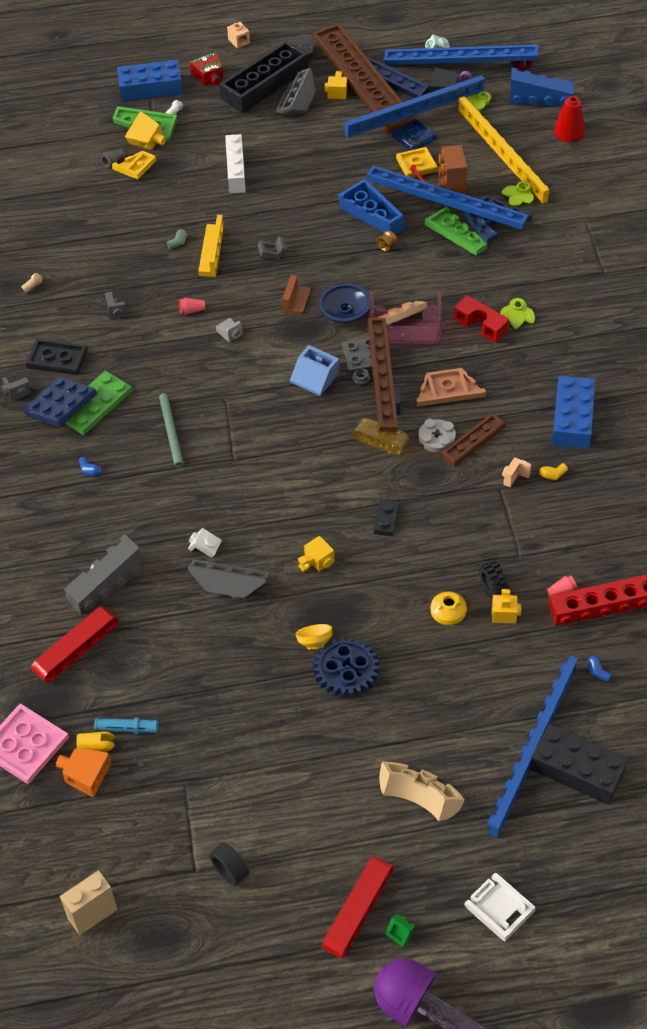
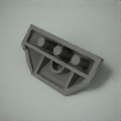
M311 68L297 73L296 79L290 83L284 92L276 113L295 116L308 111V107L316 92Z
M195 559L188 566L189 572L205 591L212 592L214 595H230L235 599L245 598L263 585L270 576V572Z

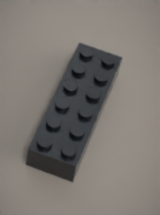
M284 41L219 84L221 99L240 112H244L295 78L298 72L308 69V55L291 43Z

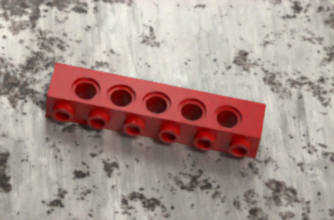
M647 575L550 595L548 608L555 626L568 625L576 621H587L599 616L606 617L613 613H624L637 608H646Z

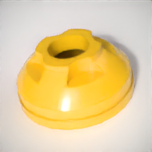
M442 592L434 597L430 610L432 617L437 622L444 625H454L465 618L467 606L465 600L459 594ZM446 599H452L454 600L455 604L452 606H447L443 603V601Z
M326 624L307 626L296 632L297 641L309 650L323 648L333 635L332 626Z

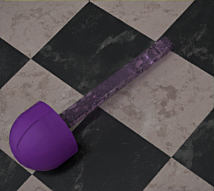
M397 959L386 964L377 975L374 991L379 1007L387 1016L405 1028L415 1012L418 1011L445 1029H486L428 992L437 973L426 968L423 964L410 959Z

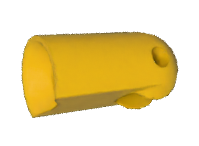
M107 731L81 733L77 735V748L101 752L110 751L115 746L111 742L115 739V736Z

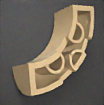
M382 762L380 787L383 796L400 797L417 803L431 812L438 821L447 820L454 816L461 809L465 800L450 784L445 786L437 781L438 776L425 770H421L419 773L408 769V765L401 763Z

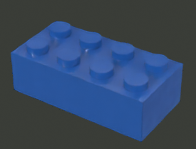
M178 60L117 67L122 101L183 94Z
M569 376L558 377L552 445L589 449L592 433L595 379Z

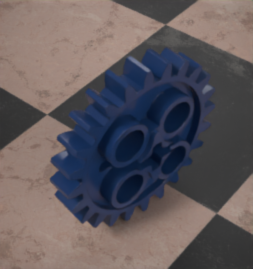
M340 637V642L338 643L332 639V645L325 643V649L320 648L319 654L315 655V661H313V672L316 676V682H320V688L326 687L327 694L334 691V697L341 693L342 698L346 694L353 698V693L355 692L358 696H361V690L368 692V686L374 687V681L378 680L380 672L377 653H373L372 646L366 648V642L360 645L358 638L355 642H351V637L347 641Z

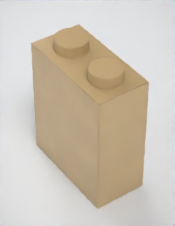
M99 870L60 896L67 918L79 935L118 910L112 889Z

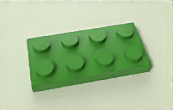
M104 371L88 385L95 388L98 394L65 424L85 435L132 392V386Z

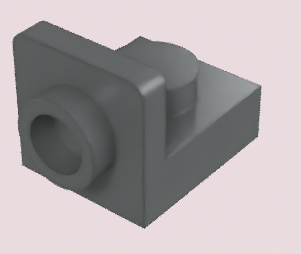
M112 291L106 292V305L110 319L127 316L125 302L118 303L117 298H113Z

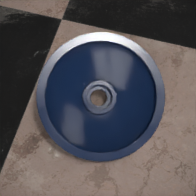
M351 283L331 286L322 293L319 299V309L322 315L336 323L346 324L358 321L366 316L371 308V297L367 290Z

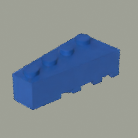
M512 68L509 105L563 106L565 100L574 95L573 82L558 78L550 79L542 74L539 76L533 75L529 71H517V68Z
M366 179L338 194L342 210L384 233L389 230L396 235L405 229L403 214Z

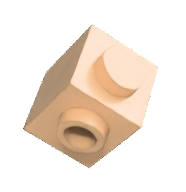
M241 22L227 27L228 39L236 48L250 44L249 30Z

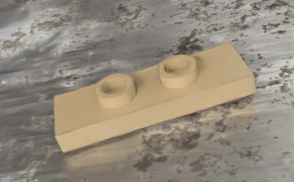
M415 301L413 303H404L401 308L390 309L387 314L377 318H386V323L389 325L427 309V302Z

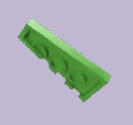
M117 106L113 116L114 123L130 128L139 112H142L160 125L163 130L162 135L166 136V142L170 143L178 120L177 115Z
M447 206L425 219L427 227L474 255H478L487 249V244L476 232H471L466 223L462 224L456 214L452 215Z

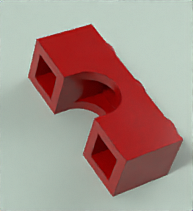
M468 295L454 307V320L466 327L473 322H482V336L495 343L508 332L509 318Z

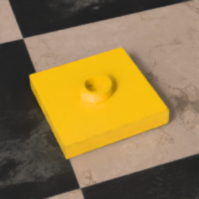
M427 147L396 154V159L405 176L417 177L414 172L410 171L411 165H416V170L420 175L438 172V167Z

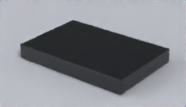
M36 339L26 367L29 369L78 375L88 348L87 345Z

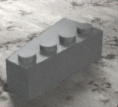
M125 534L119 538L121 542L116 547L112 545L106 550L108 554L100 561L96 559L87 573L83 571L64 589L67 601L80 614L91 610L98 602L109 597L115 590L122 588L128 581L139 576L144 571L139 547Z

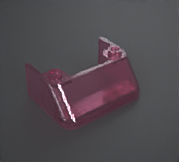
M370 288V318H377L387 314L388 312L385 307L374 305V288ZM437 288V306L426 307L423 311V320L401 319L387 325L389 344H435L440 340L441 288Z

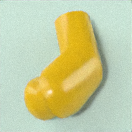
M563 463L557 468L541 467L539 474L546 479L557 480L568 471V467Z

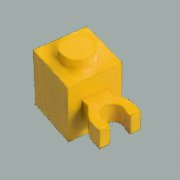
M336 71L335 77L329 76L328 83H325V92L328 94V99H346L347 77H342L341 71Z
M318 536L304 545L305 555L298 558L300 562L298 567L302 572L308 570L311 565L318 571L328 568L334 562V550Z
M502 589L501 595H493L492 623H516L517 616H521V604H517V596L510 595V589Z

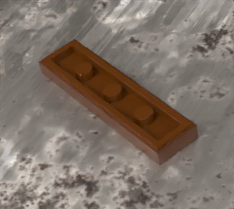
M491 413L443 450L441 457L455 467L505 428L506 423Z

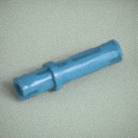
M138 717L134 719L96 718L94 729L95 731L134 732V734H139L140 732L158 733L159 721L140 720Z

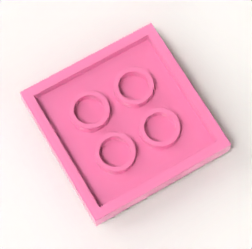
M19 704L0 725V766L29 784L69 739L68 733L24 705Z

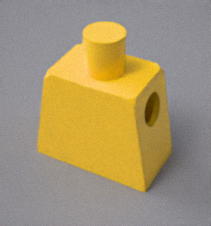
M139 112L125 135L129 144L152 150L156 143L164 145L166 142V136L162 135L163 130L160 125L142 112Z

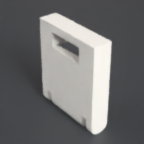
M494 873L491 878L495 883L488 879L471 895V901L467 900L464 905L505 942L535 912V906L502 877ZM516 911L520 912L522 915L509 927L506 921Z

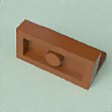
M295 275L290 276L282 298L283 311L303 314L311 288L298 286V277Z

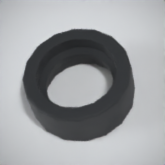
M222 842L209 853L213 866L229 884L237 886L249 875L246 863L229 844Z

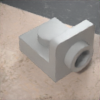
M229 318L218 324L216 331L228 342H231L243 334L242 323L240 321L235 323Z

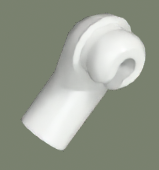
M178 100L173 101L172 107L166 113L176 114L183 108L182 102Z

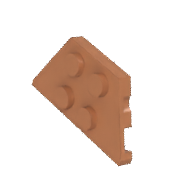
M462 368L426 373L424 383L421 386L420 395L417 398V407L486 397V391L484 388L480 389L476 385V381L468 376L467 372Z

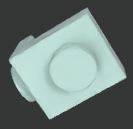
M434 34L425 44V48L450 47L446 38Z

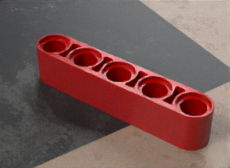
M104 606L97 608L33 662L31 670L45 683L53 681L117 626L118 618Z
M376 856L371 857L323 941L322 949L341 959L346 956L387 884L394 865Z

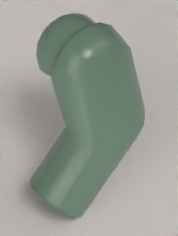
M179 229L176 232L175 239L167 241L168 248L172 249L183 245L187 237L186 231Z

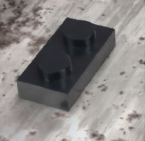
M380 499L374 534L393 537L399 502Z

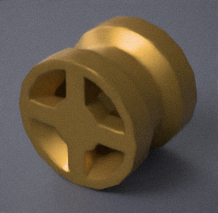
M389 230L385 231L383 236H379L376 240L378 247L384 252L389 251L391 246H395L398 242L396 235Z

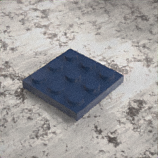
M59 377L34 400L30 401L23 408V411L27 416L61 427L98 393L93 387Z

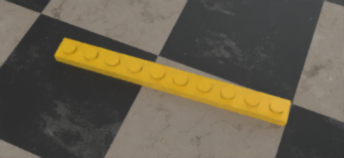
M465 96L459 98L458 111L521 181L530 184L531 192L542 204L548 202V186L540 180L539 176L531 170L530 166L526 165L522 158L516 154L514 149L506 143L505 139L497 133V130L489 124L488 120L481 115L479 110Z

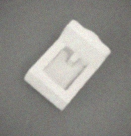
M202 528L198 533L194 532L190 537L189 542L191 544L188 550L192 551L194 548H197L212 558L222 540Z

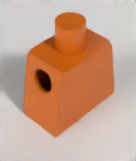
M82 748L74 749L70 758L60 755L56 762V767L64 769L63 776L65 782L91 797L95 796L111 765L108 753Z

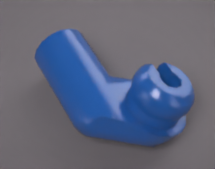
M598 656L589 657L587 665L590 674L608 683L612 673L602 669L601 659Z

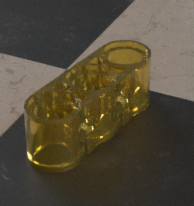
M362 418L352 433L353 437L359 442L394 455H399L409 440L407 434L401 430H397V432H379L378 422L368 418Z

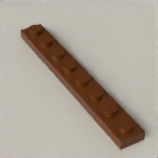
M368 318L379 432H397L398 422L386 318Z

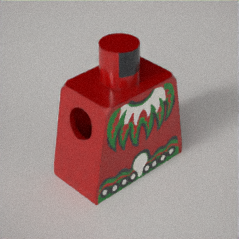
M216 52L189 61L190 74L203 85L212 83L219 85L224 78L223 67Z

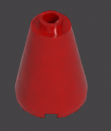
M575 96L568 97L565 100L554 126L556 138L563 142L572 143V140L580 141L585 136L586 129L581 100Z

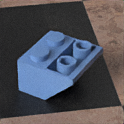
M308 345L298 357L290 382L321 396L339 374V358Z

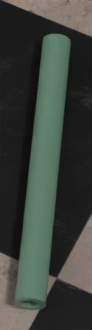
M163 393L159 396L174 465L176 468H180L184 465L168 395Z

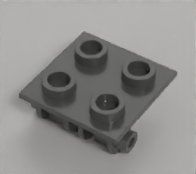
M369 338L341 342L343 358L346 359L348 371L372 367Z

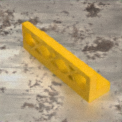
M217 215L216 225L207 224L199 276L216 277L224 231L222 215Z

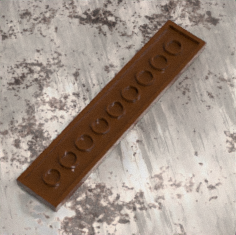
M340 23L312 33V38L338 71L342 72V76L347 77V82L371 113L402 103ZM411 116L382 127L387 133L415 123V117Z

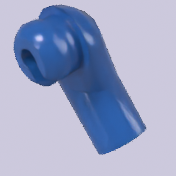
M81 457L78 460L84 475H101L102 468L96 464H89L87 457Z

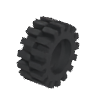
M497 560L479 566L480 582L491 599H493V595H501L502 589L509 588L508 580L505 578L506 574L505 572L503 573L502 566L500 567V563Z

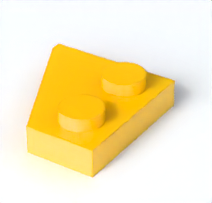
M141 151L125 158L123 163H113L112 168L138 180L156 162V156Z

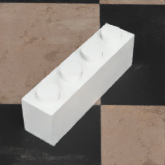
M241 134L225 135L229 194L244 193L246 190Z

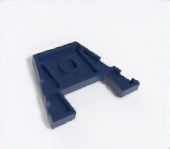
M487 195L480 198V200L520 212L519 208L507 207L504 202ZM462 210L464 216L486 244L497 239L498 232L490 227L497 223L496 221ZM529 212L526 213L528 215L526 222L532 219V214Z

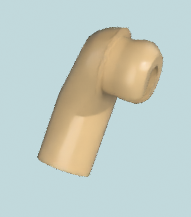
M34 273L31 279L21 288L28 293L42 283V276Z

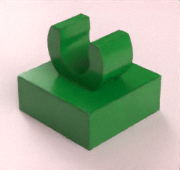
M396 914L392 917L385 935L401 947H404L408 944L415 924H410L405 920L404 916L401 917Z

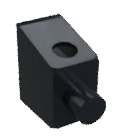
M435 68L428 86V93L459 83L458 73Z

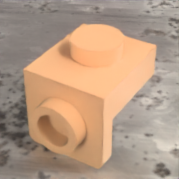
M514 457L511 464L503 470V485L511 487L518 474L529 478L531 464Z

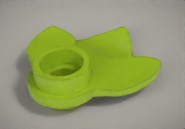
M482 91L466 98L477 110H482L490 103L491 95L488 92Z
M525 181L519 182L517 186H508L501 192L502 195L509 197L510 206H519L523 202L530 204L534 200L531 186Z
M521 298L512 299L509 305L500 312V314L509 318V322L515 330L524 321L530 324H534L535 321L533 310L528 308L526 302Z

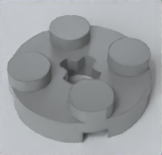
M427 419L419 429V442L430 452H442L455 442L456 432L453 423L449 421ZM434 434H439V435H441V436H438V438H435V435H434Z

